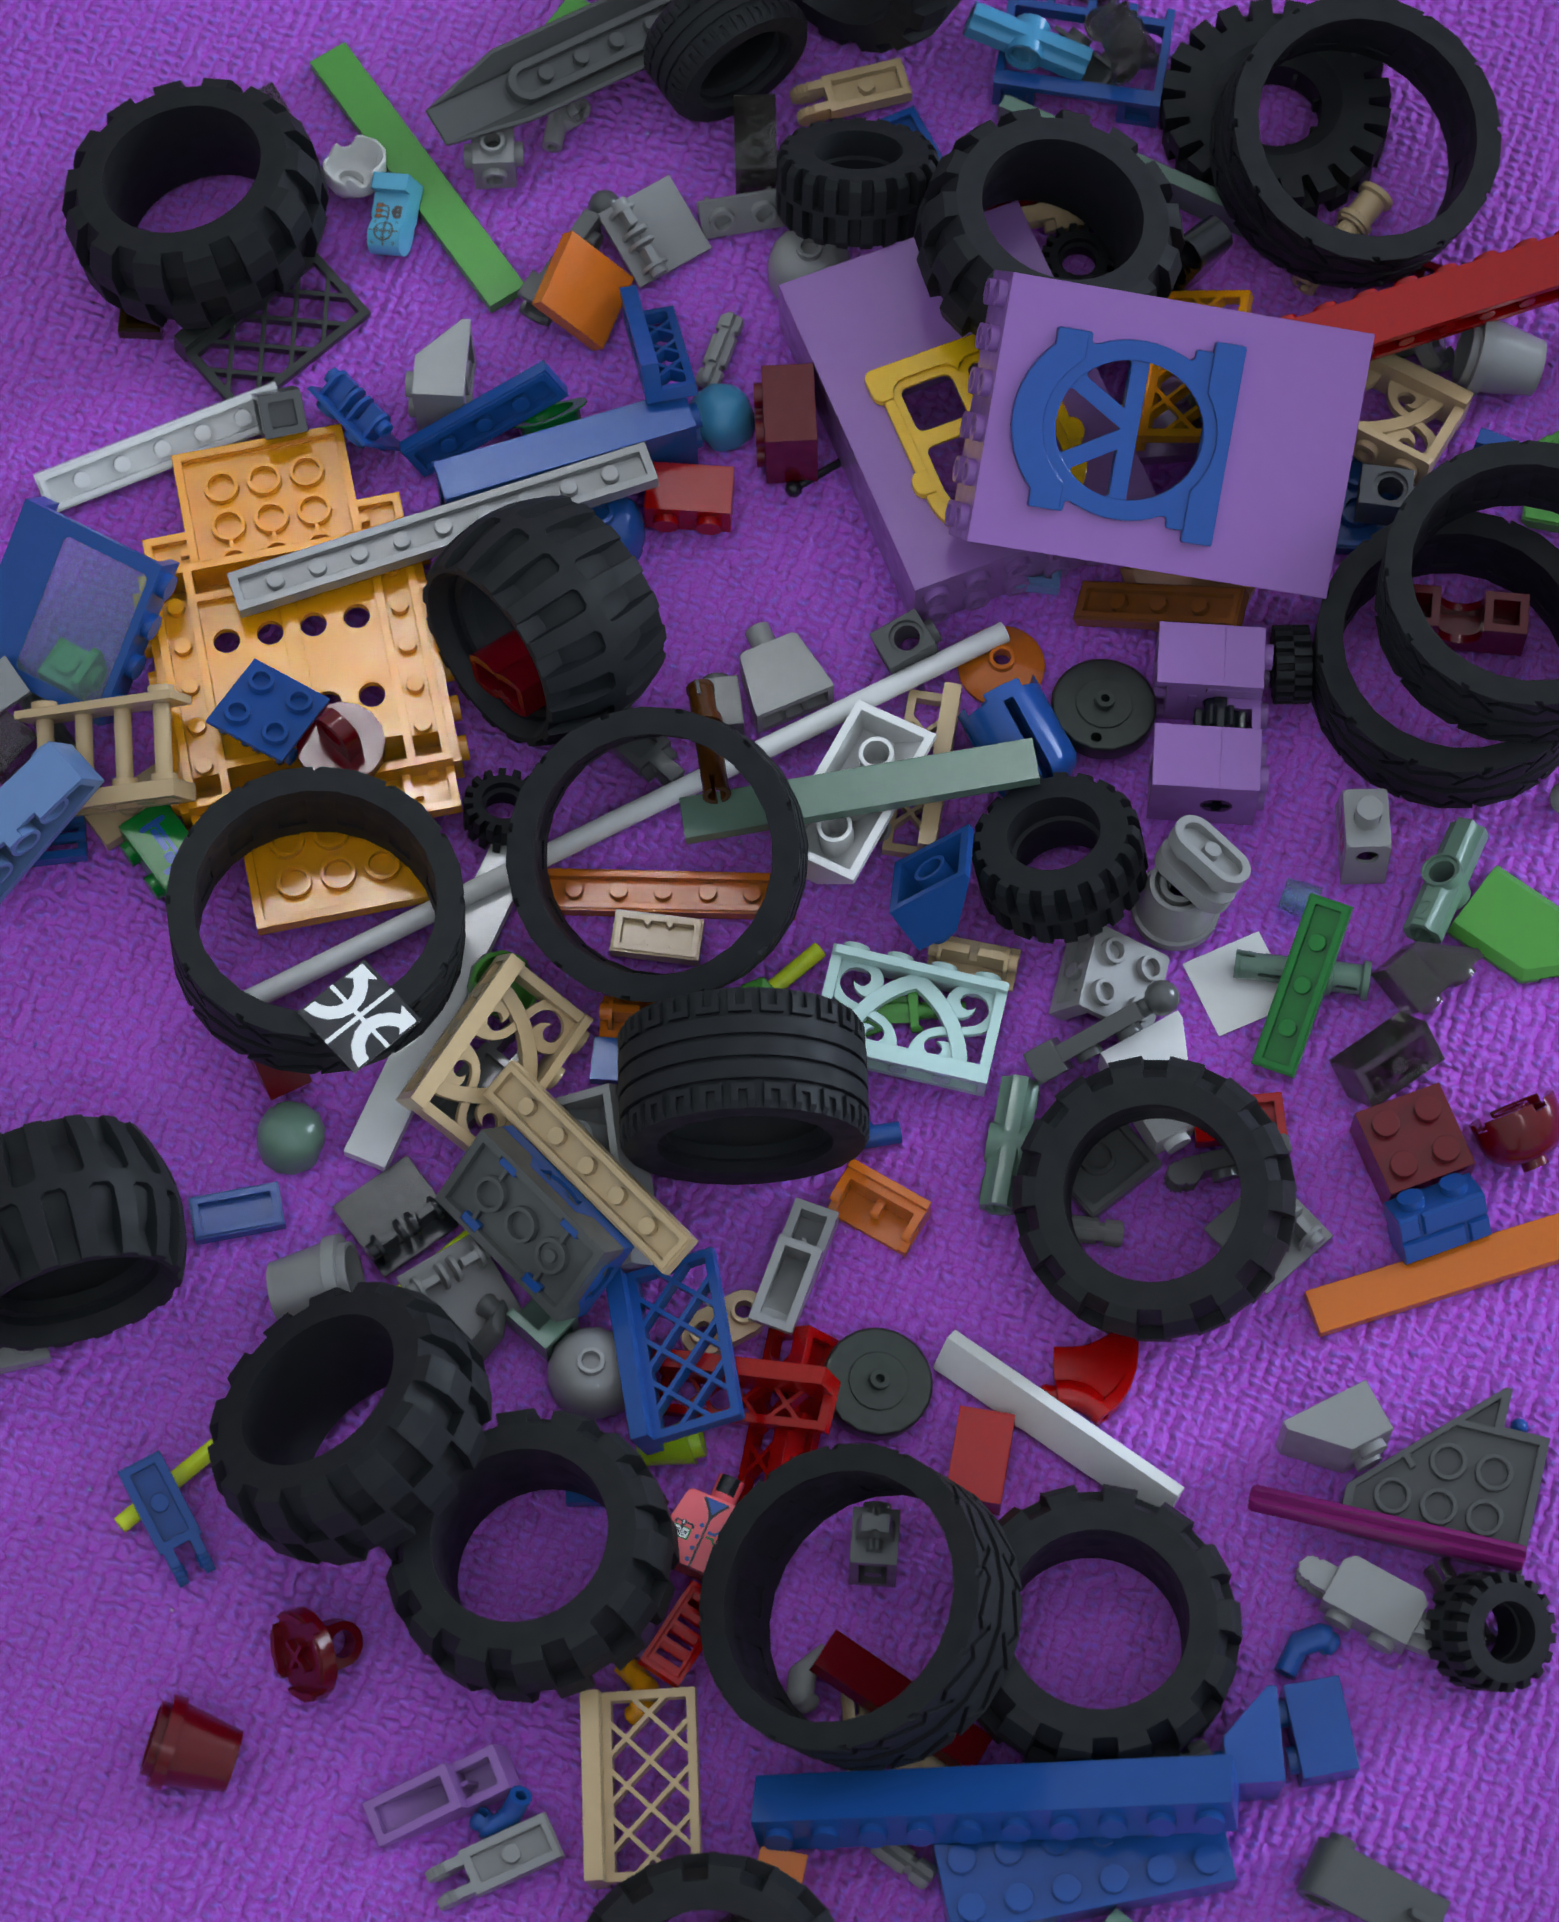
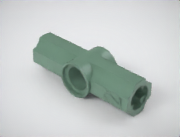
M1458 817L1455 822H1451L1437 854L1427 859L1422 866L1421 874L1424 882L1403 927L1406 937L1414 940L1420 946L1434 948L1437 943H1442L1456 910L1463 907L1470 899L1471 890L1468 882L1489 838L1486 828L1475 823L1473 819Z
M1013 1074L1011 1076H1002L995 1118L994 1122L990 1121L984 1154V1162L987 1163L979 1196V1209L985 1210L992 1215L1004 1217L1015 1215L1012 1211L1013 1176H1017L1023 1153L1020 1148L1033 1124L1040 1092L1039 1083L1028 1076Z

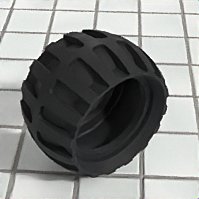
M546 496L518 501L494 510L476 520L457 535L437 557L425 577L428 582L423 589V602L426 604L428 615L426 620L430 633L434 635L440 650L439 654L446 668H449L459 684L458 687L468 701L470 700L482 713V717L492 727H497L506 734L508 739L516 743L526 742L529 747L557 744L569 732L598 717L627 710L650 685L666 657L663 649L667 637L665 625L661 622L658 610L660 606L654 591L650 589L642 573L643 569L639 562L622 543L618 533L610 525H606L597 517L593 509L585 504L573 502L571 497ZM511 630H516L525 644L537 669L546 700L545 706L527 717L520 716L512 711L501 698L491 696L476 682L469 655Z
M82 1114L68 1115L60 1119L43 1122L38 1120L23 1124V1127L6 1133H0V1349L5 1347L13 1348L17 1351H33L37 1348H60L91 1338L97 1339L111 1334L114 1330L130 1323L134 1324L147 1317L148 1313L158 1306L165 1305L172 1298L174 1289L182 1284L187 1252L186 1227L183 1205L177 1185L165 1161L147 1136L130 1121L123 1123L114 1116L83 1117Z

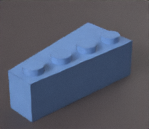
M48 741L37 748L30 760L0 787V904L105 781L72 744Z

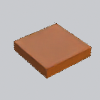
M574 231L566 232L561 236L531 305L592 351L604 348L622 307L619 288L631 286L634 277Z

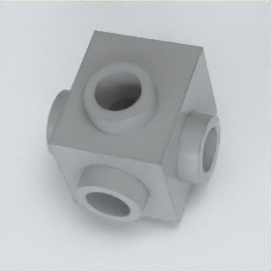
M513 127L471 139V143L464 144L465 169H473L475 189L517 188V167H524L523 141H515Z

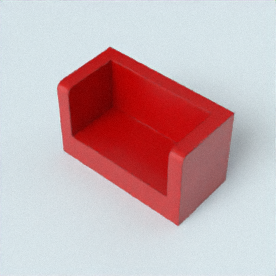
M960 1405L948 1478L976 1495L993 1515L1000 1516L1015 1427V1414Z

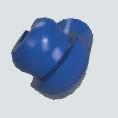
M1317 1623L1293 1632L1274 1670L1288 1679L1295 1680L1307 1655L1320 1652L1322 1655H1332L1338 1650L1340 1646L1339 1635L1333 1631L1330 1625L1324 1623Z
M524 1786L512 1787L501 1808L495 1814L487 1807H480L469 1820L470 1828L479 1833V1838L485 1839L518 1824L532 1801L531 1792Z

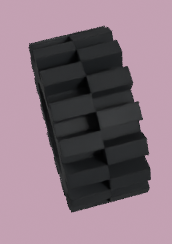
M1070 223L1069 232L1067 233L1063 226L1056 229V236L1054 237L1050 234L1046 239V246L1043 245L1042 253L1053 276L1056 278L1081 280L1086 276L1107 274L1114 271L1110 254L1104 243L1096 233H1091V228L1086 223H1084L1083 230H1077V223ZM1081 254L1091 258L1095 263V268L1089 274L1075 275L1067 272L1062 263L1070 255Z
M1308 624L1272 625L1270 644H1274L1272 671H1270V688L1273 704H1309L1311 701L1313 652Z
M499 768L498 776H494L490 769L484 772L483 780L478 775L472 779V787L467 786L463 803L464 830H468V837L472 842L479 838L478 846L484 850L488 844H493L492 852L500 853V847L503 845L507 846V834L511 818L492 816L486 809L497 803H507L515 806L519 791L529 775L522 781L521 771L514 769L512 776L506 775V768Z

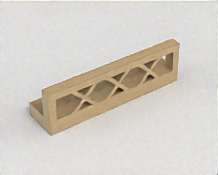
M945 682L943 694L914 689L909 690L904 720L924 728L914 716L916 703L940 707L938 720L924 728L933 733L936 732L937 738L931 747L933 754L953 751L961 705L962 684ZM944 801L916 805L912 809L910 807L901 808L904 814L898 818V809H896L890 819L891 834L887 840L883 841L882 854L904 858L937 841ZM923 812L922 819L920 821L917 815ZM909 820L919 831L917 846L893 843L894 831Z

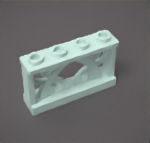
M847 941L844 942V945L834 943L821 996L834 998L851 1008L864 1024L867 1070L984 1097L1010 984L1001 981L1000 976L990 972L979 971L973 975L957 971L958 968L946 962L935 961L930 965L916 962L912 956L902 952L891 951L886 955L870 951L868 946L858 942ZM851 970L867 973L871 978L870 983L865 986H861L855 981L853 982L855 992L863 998L859 1003L847 997L840 985L843 975ZM884 978L893 979V981L884 985ZM941 991L950 992L947 999L941 993ZM917 992L934 1011L942 1027H932L922 1031L912 1040L908 1048L897 1046L894 1028L883 1015L876 1011L899 997ZM965 997L981 999L988 1007V1015L985 1020L975 1026L961 1027L959 1020L969 1019L976 1010V1008L966 1010L962 1007L961 1000ZM867 1019L877 1024L883 1030L884 1036L881 1040L867 1039L866 1033L869 1030H874L872 1025L864 1023ZM986 1034L980 1064L967 1062L964 1037H976ZM947 1037L948 1042L936 1041V1044L941 1047V1052L938 1055L926 1052L924 1048L925 1042L934 1038Z

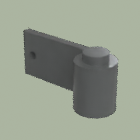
M1331 1832L1328 1838H1317L1295 1890L1301 1897L1329 1910L1345 1911L1363 1922H1443L1451 1903L1450 1901L1356 1851L1357 1844L1348 1837Z

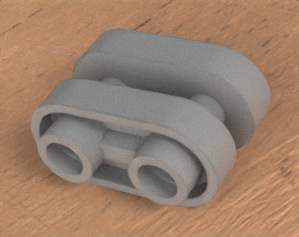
M1185 815L1176 822L1169 833V837L1164 840L1154 858L1158 871L1197 908L1211 914H1218L1227 909L1236 896V892L1242 888L1251 873V866L1247 857L1207 820L1196 815Z

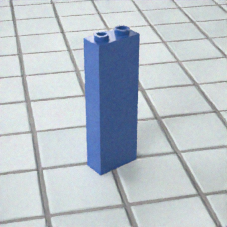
M686 397L646 404V401L643 400L435 461L433 465L440 504H448L644 441L652 462L698 464V448L704 447L699 429L703 427L696 402L689 404Z

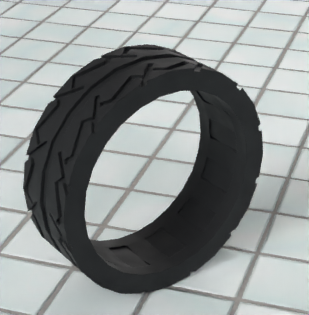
M1317 0L1295 9L1270 27L1225 84V90L1221 92L1211 119L1209 150L1213 157L1209 158L1215 189L1228 216L1235 220L1233 224L1252 248L1277 267L1286 269V272L1313 284L1343 289L1384 286L1403 276L1413 274L1421 268L1420 266L1441 253L1470 224L1487 199L1486 194L1487 192L1490 193L1500 166L1502 135L1497 127H1501L1496 98L1482 68L1474 64L1477 60L1458 36L1433 17L1423 16V11L1397 0ZM1335 50L1358 53L1386 64L1407 78L1425 97L1439 120L1447 145L1449 169L1444 199L1435 219L1424 226L1403 234L1369 236L1349 233L1327 225L1302 209L1280 185L1268 164L1260 139L1258 112L1263 85L1269 72L1283 62L1306 53Z
M1519 440L1485 444L1456 455L1450 461L1447 460L1423 477L1398 510L1387 537L1377 577L1374 610L1378 615L1375 616L1380 646L1394 674L1403 678L1400 680L1402 685L1421 706L1446 723L1458 724V729L1488 740L1512 743L1559 740V679L1521 680L1494 674L1468 662L1449 648L1432 629L1416 599L1411 575L1412 561L1425 542L1445 525L1468 513L1497 506H1527L1559 514V444L1531 440L1519 443Z
M1476 511L1445 525L1425 542L1412 561V578L1427 574H1461L1485 579L1512 593L1530 594L1529 606L1534 609L1548 626L1559 648V549L1541 534L1512 520L1509 524L1503 517ZM1391 523L1370 535L1372 537L1371 540H1363L1340 563L1329 583L1327 599H1322L1311 647L1313 652L1311 702L1321 731L1337 754L1342 756L1345 763L1367 782L1378 788L1387 789L1388 793L1398 798L1401 795L1409 802L1435 808H1473L1472 804L1482 807L1512 799L1539 784V778H1547L1559 766V740L1530 743V741L1526 743L1502 742L1485 747L1453 748L1425 742L1397 729L1379 715L1360 693L1349 671L1343 644V633L1357 611L1376 595L1377 577L1387 537L1393 525Z
M637 707L605 714L578 727L563 737L541 758L540 763H537L519 791L509 822L506 852V869L512 898L517 907L516 910L531 939L551 962L589 989L622 1000L658 1002L666 998L691 992L720 989L746 976L762 962L778 945L795 919L806 885L809 847L801 807L785 774L757 743L726 723L675 708ZM665 736L688 739L709 747L733 764L749 782L766 814L772 839V871L765 899L755 918L731 947L705 964L683 972L659 974L636 971L608 960L585 944L564 918L553 895L547 870V840L554 812L567 787L587 765L609 750L629 742Z
M313 766L278 770L248 781L242 788L238 786L217 800L190 828L187 837L185 836L171 864L166 892V911L175 975L187 1003L194 1007L192 1011L214 1037L238 1054H249L247 1059L281 1071L314 1074L321 1071V1074L351 1071L297 1013L298 1011L268 1004L242 991L224 976L205 951L199 936L203 910L214 887L230 867L253 849L284 836L304 832H338L366 839L390 851L409 867L426 890L435 912L434 927L422 954L408 972L390 986L422 1020L365 1066L383 1060L393 1052L397 1053L421 1036L444 1009L461 974L465 947V899L461 868L448 837L439 832L442 830L439 824L422 804L396 786H385L386 781L350 769L321 766L313 770Z
M872 1443L837 1444L830 1450L828 1445L797 1455L768 1473L764 1483L760 1480L736 1504L720 1530L718 1545L713 1544L702 1576L699 1615L702 1621L699 1622L703 1656L716 1687L739 1718L777 1743L794 1749L810 1758L818 1759L821 1762L850 1771H882L888 1765H891V1769L919 1762L953 1743L957 1733L961 1736L986 1711L1004 1681V1670L1009 1671L1020 1637L1022 1598L1019 1593L1022 1592L1017 1559L1002 1526L976 1495L906 1453L899 1454L898 1450ZM904 1495L921 1499L930 1508L942 1528L952 1558L953 1595L949 1619L937 1650L921 1674L900 1695L873 1712L844 1721L814 1722L807 1720L791 1703L779 1682L771 1654V1613L775 1592L786 1565L805 1538L824 1520L849 1505L881 1496Z

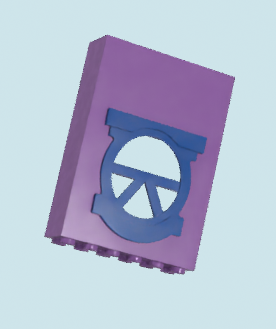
M994 270L993 278L987 279L983 293V303L988 305L985 323L980 322L976 333L975 346L976 349H980L978 367H972L968 379V393L973 394L970 412H964L961 420L960 436L965 438L962 456L957 455L953 466V482H958L955 500H949L945 513V525L950 526V535L969 542L1327 599L1375 334L1017 272ZM1114 361H1130L1122 406L1088 377L1090 370ZM1150 363L1169 371L1181 380L1196 400L1203 424L1197 459L1186 476L1167 491L1145 499L1126 500ZM1070 388H1073L1118 426V430L1070 449L1059 451L1056 441V418L1064 396ZM1114 451L1106 496L1090 490L1071 473L1073 466Z

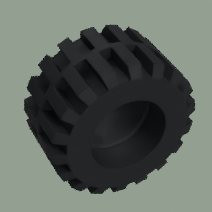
M1466 1571L1459 1573L1458 1578L1447 1580L1443 1584L1445 1592L1437 1591L1432 1601L1436 1606L1434 1609H1428L1426 1619L1430 1620L1431 1624L1430 1629H1425V1640H1431L1432 1647L1428 1649L1431 1660H1439V1664L1436 1667L1442 1676H1450V1683L1465 1687V1689L1504 1693L1515 1692V1689H1525L1531 1685L1530 1678L1539 1679L1545 1672L1541 1665L1551 1661L1553 1653L1549 1651L1550 1643H1556L1557 1634L1551 1633V1624L1556 1623L1554 1612H1547L1546 1607L1550 1602L1545 1594H1537L1539 1586L1533 1581L1524 1580L1523 1575L1494 1571ZM1492 1610L1497 1621L1498 1634L1496 1643L1489 1653L1485 1645L1483 1631L1485 1620Z

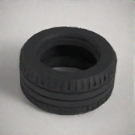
M672 0L656 18L647 34L644 43V67L659 90L680 116L696 122L706 123L723 120L753 106L775 89L793 70L802 56L807 43V19L794 0Z

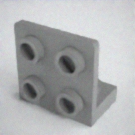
M1107 926L1102 927V933L1091 938L1089 934L1077 937V942L1066 943L1049 1014L1062 1021L1086 1013L1103 1020L1131 1003L1142 999L1147 986L1152 982L1165 980L1170 959L1167 955ZM1152 1013L1150 1016L1139 1021L1142 1028L1144 1029L1155 1023L1156 1015Z

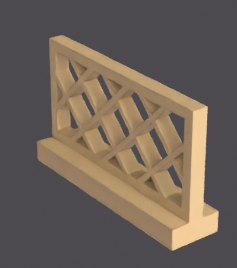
M691 1686L600 1692L599 1689H589L580 1692L584 1882L591 1889L611 1888V1885L623 1882L644 1869L645 1866L662 1861L659 1857L677 1837L691 1848V1854L702 1853L697 1688ZM686 1699L687 1716L674 1731L655 1716L667 1701ZM640 1701L656 1702L648 1709ZM633 1702L645 1714L625 1734L613 1722V1704ZM650 1720L655 1722L669 1735L651 1756L632 1741ZM686 1729L687 1744L680 1738L681 1734ZM614 1732L622 1738L615 1747ZM674 1742L678 1743L688 1753V1764L675 1779L656 1763ZM627 1745L632 1747L646 1760L628 1781L624 1780L615 1771L614 1759ZM651 1767L655 1768L670 1782L652 1804L633 1788ZM687 1777L689 1779V1792L680 1785ZM615 1779L623 1785L616 1794ZM677 1789L689 1800V1812L677 1826H674L658 1809ZM630 1792L647 1809L627 1829L616 1819V1806ZM654 1814L672 1831L652 1852L635 1834ZM689 1824L690 1839L682 1833ZM616 1826L624 1833L618 1841H616ZM630 1840L649 1856L636 1871L617 1872V1854Z

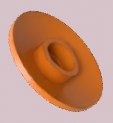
M1005 626L1010 637L1009 642L991 649V651L958 666L960 682L970 696L983 703L985 701L983 696L985 693L1016 678L1019 679L1022 685L1029 684L1032 675L1035 676L1037 682L1041 685L1045 673L1044 655L1037 642L1024 631ZM996 656H1006L1010 661L1007 664L1000 665L994 661V658Z

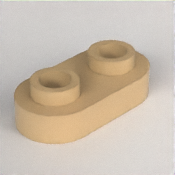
M738 1290L724 1297L733 1348L757 1336L765 1328L764 1325L749 1321L748 1317L741 1318L736 1314V1310L740 1306L745 1305L752 1308L757 1295L754 1291ZM706 1306L698 1310L689 1325L696 1329L708 1327L714 1318L713 1308ZM686 1330L681 1335V1343L685 1351H692L700 1338ZM716 1334L714 1337V1339L717 1341H719L718 1334ZM709 1344L704 1353L721 1354V1351Z

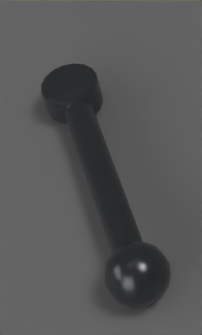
M838 458L819 469L818 480L841 467L840 459ZM789 481L785 486V492L790 497H797L801 494L803 488L815 481Z

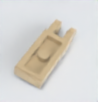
M901 58L823 75L821 79L796 85L789 93L791 101L795 105L816 102L821 97H825V102L803 107V109L797 112L796 117L799 125H802V127L810 126L811 123L818 121L824 123L829 118H842L912 101V90Z

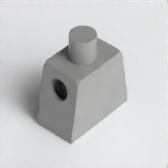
M768 622L757 623L746 630L745 636L751 649L743 651L739 655V669L757 734L834 703V685L832 680L797 633L790 632L775 638Z

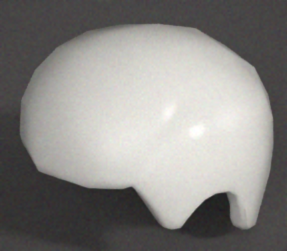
M364 135L355 136L352 144L346 147H341L338 143L334 144L328 157L322 163L326 184L336 195L342 198L354 199L373 194L375 192L371 188L373 173L386 172V149L378 140Z

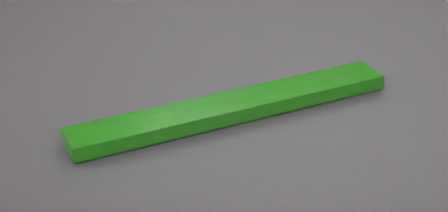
M343 42L310 62L312 72L357 133L378 140L386 149V172L410 174L424 187L418 213L419 217L490 313L518 298L517 293L524 283L348 45Z

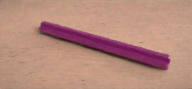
M1261 1485L1252 1486L1247 1504L1248 1509L1253 1512L1512 1571L1522 1570L1527 1554L1526 1547L1521 1544Z

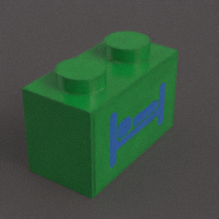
M169 805L145 808L118 826L124 841L118 845L121 852L132 867L138 864L141 865L147 873L143 880L157 900L163 897L166 899L171 864L185 836L187 837L188 830Z

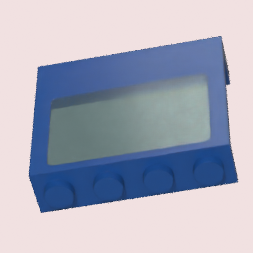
M45 496L26 498L0 564V659L4 656L7 657L30 692L46 700L56 701L58 705L128 695L133 680H136L144 669L146 657L143 654L149 640L155 637L161 626L162 618L159 614L164 601L170 598L176 588L178 579L175 573L179 562L173 559L156 561L57 512L59 503ZM114 716L93 718V723L98 726L114 723Z

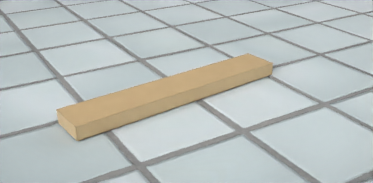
M511 1060L484 1091L483 1095L662 1274L669 1276L699 1242L518 1062Z

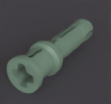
M1237 949L1233 978L1279 983L1288 956ZM1365 960L1363 964L1336 961L1324 996H1329L1331 992L1358 995L1361 1001H1367L1372 961Z

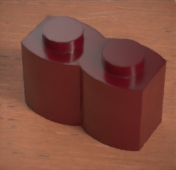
M516 630L507 632L469 655L476 682L491 696L501 698L518 715L527 717L546 705L537 669Z

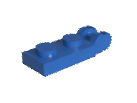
M159 1450L117 1472L159 1556H164L180 1588L190 1583L188 1580L189 1575L183 1563L179 1562L173 1549L186 1542H190L195 1552L196 1561L206 1574L216 1569L200 1538L202 1532Z

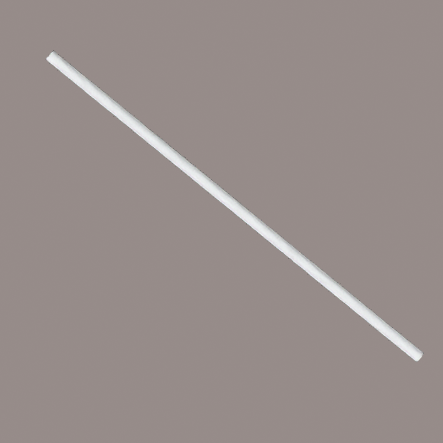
M998 622L754 742L772 758L844 723L857 699L876 707L991 651V649L1009 642L1010 637L1007 629L1002 622ZM725 759L728 779L739 774L740 772L735 766ZM700 769L547 842V867L680 803L679 798L693 796L702 792ZM506 863L463 883L465 907L510 886ZM428 900L244 990V992L269 1004L434 923L435 912L431 902Z

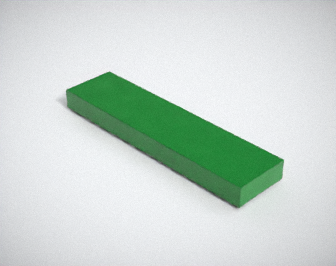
M1310 893L1251 1064L1294 1079L1296 1078L1354 907Z

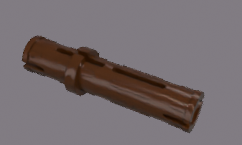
M699 679L701 694L697 693L695 681L690 682L686 687L690 711L723 722L721 713L716 708L713 682L707 679ZM695 742L703 789V800L710 804H718L716 790H720L722 802L727 801L731 796V789L728 784L725 759L709 747Z

